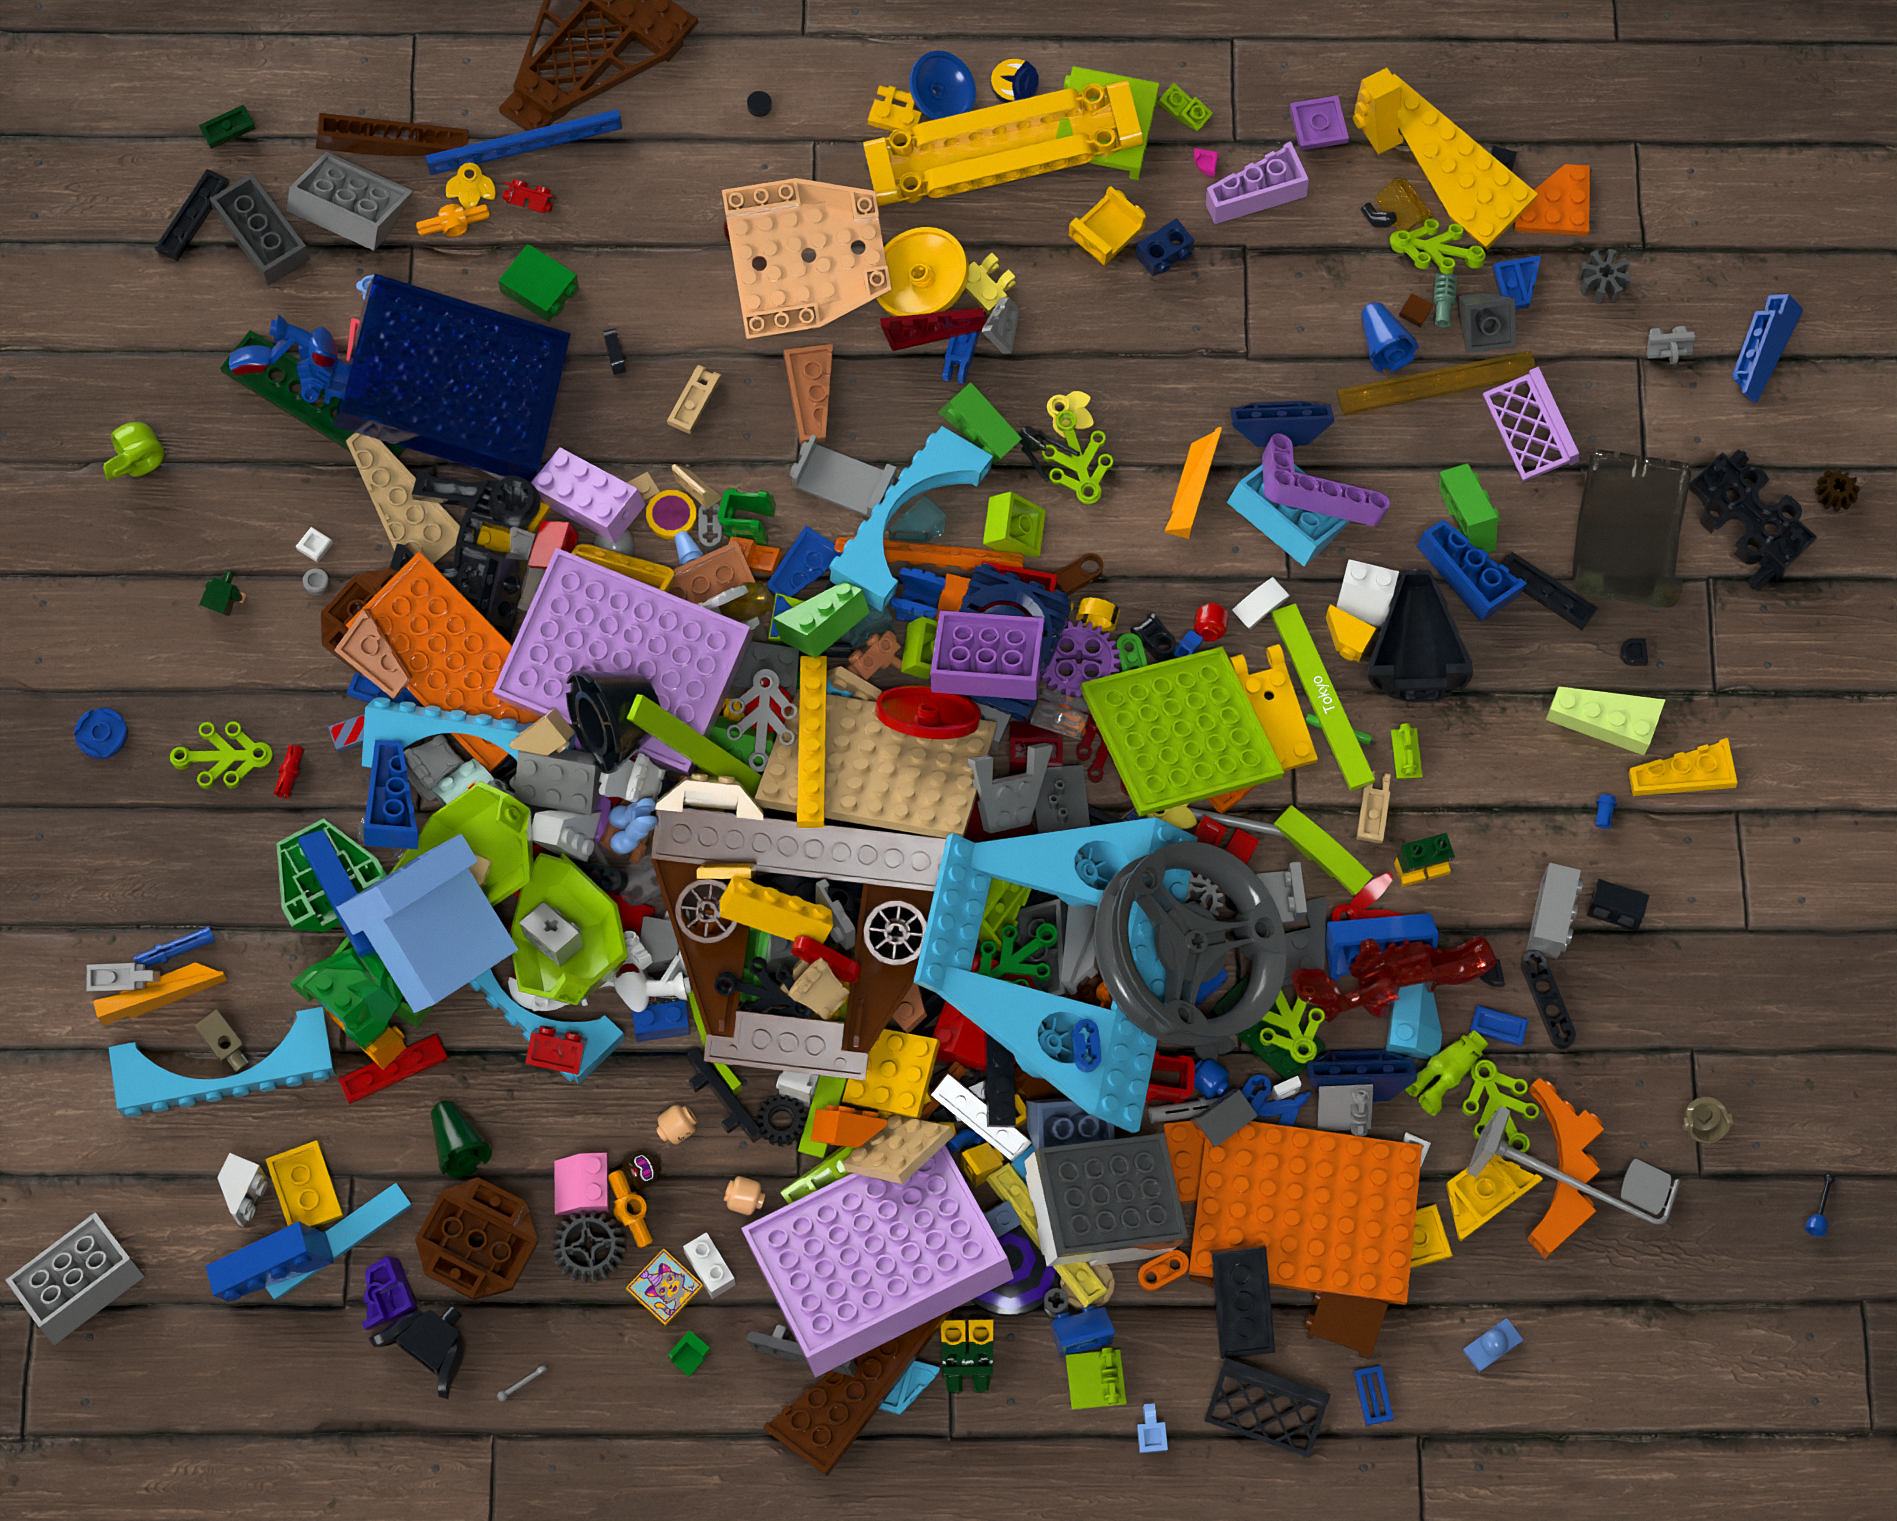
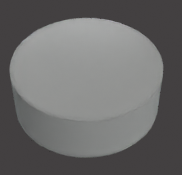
M311 569L303 576V585L309 594L318 596L328 590L329 578L322 569Z

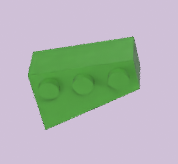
M971 382L938 411L941 416L971 443L991 454L994 463L1000 460L1022 439Z
M1468 463L1439 472V490L1450 517L1455 516L1460 526L1457 531L1467 537L1469 543L1480 550L1481 548L1487 553L1495 551L1497 523L1500 522V516L1497 509L1492 508L1488 492L1482 490L1478 474L1472 472Z

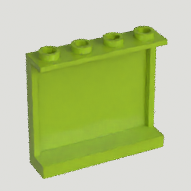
M1073 66L1071 75H1066L1064 89H1076L1078 93L1082 92L1089 84H1098L1101 87H1105L1108 84L1128 80L1143 137V145L1115 151L1109 157L1094 156L1088 163L1130 171L1129 178L1139 180L1157 102L1159 83ZM1094 97L1090 98L1089 100L1096 101L1098 100V98ZM1070 119L1060 120L1056 139L1074 135ZM1103 140L1100 144H1108L1110 141Z

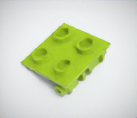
M1103 1348L1100 1352L1066 1355L1072 1410L1126 1405L1120 1350Z

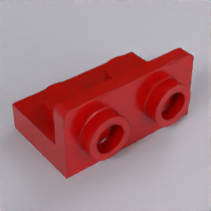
M541 1025L539 1028H535L531 1032L525 1064L578 1075L588 1039L583 1038L581 1033L566 1031V1034L555 1032L556 1029L551 1026Z

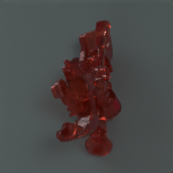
M1481 936L1473 937L1466 943L1450 949H1436L1429 944L1423 945L1422 941L1409 943L1408 940H1405L1403 945L1396 947L1395 943H1391L1381 955L1379 943L1370 938L1361 942L1360 953L1357 955L1356 962H1353L1352 966L1349 967L1351 975L1358 978L1356 991L1345 995L1334 979L1329 980L1327 974L1322 969L1300 968L1293 973L1292 982L1299 998L1305 1003L1318 1005V1008L1324 1012V1019L1328 1023L1333 1021L1339 1013L1362 1005L1372 1016L1380 1018L1387 1014L1391 1002L1400 999L1398 996L1400 988L1424 983L1428 993L1435 990L1436 986L1463 984L1489 972L1497 965V959L1489 942Z

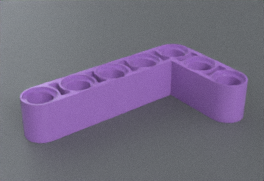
M1274 434L1262 454L1264 493L1267 499L1274 503L1370 526L1378 525L1390 506L1388 497L1380 492L1294 472L1293 444L1286 435Z

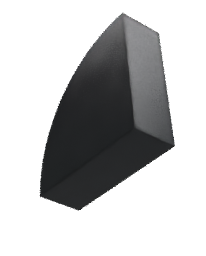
M1500 959L1473 964L1476 974L1489 966H1494L1489 972L1479 978L1490 986L1504 987L1505 982Z

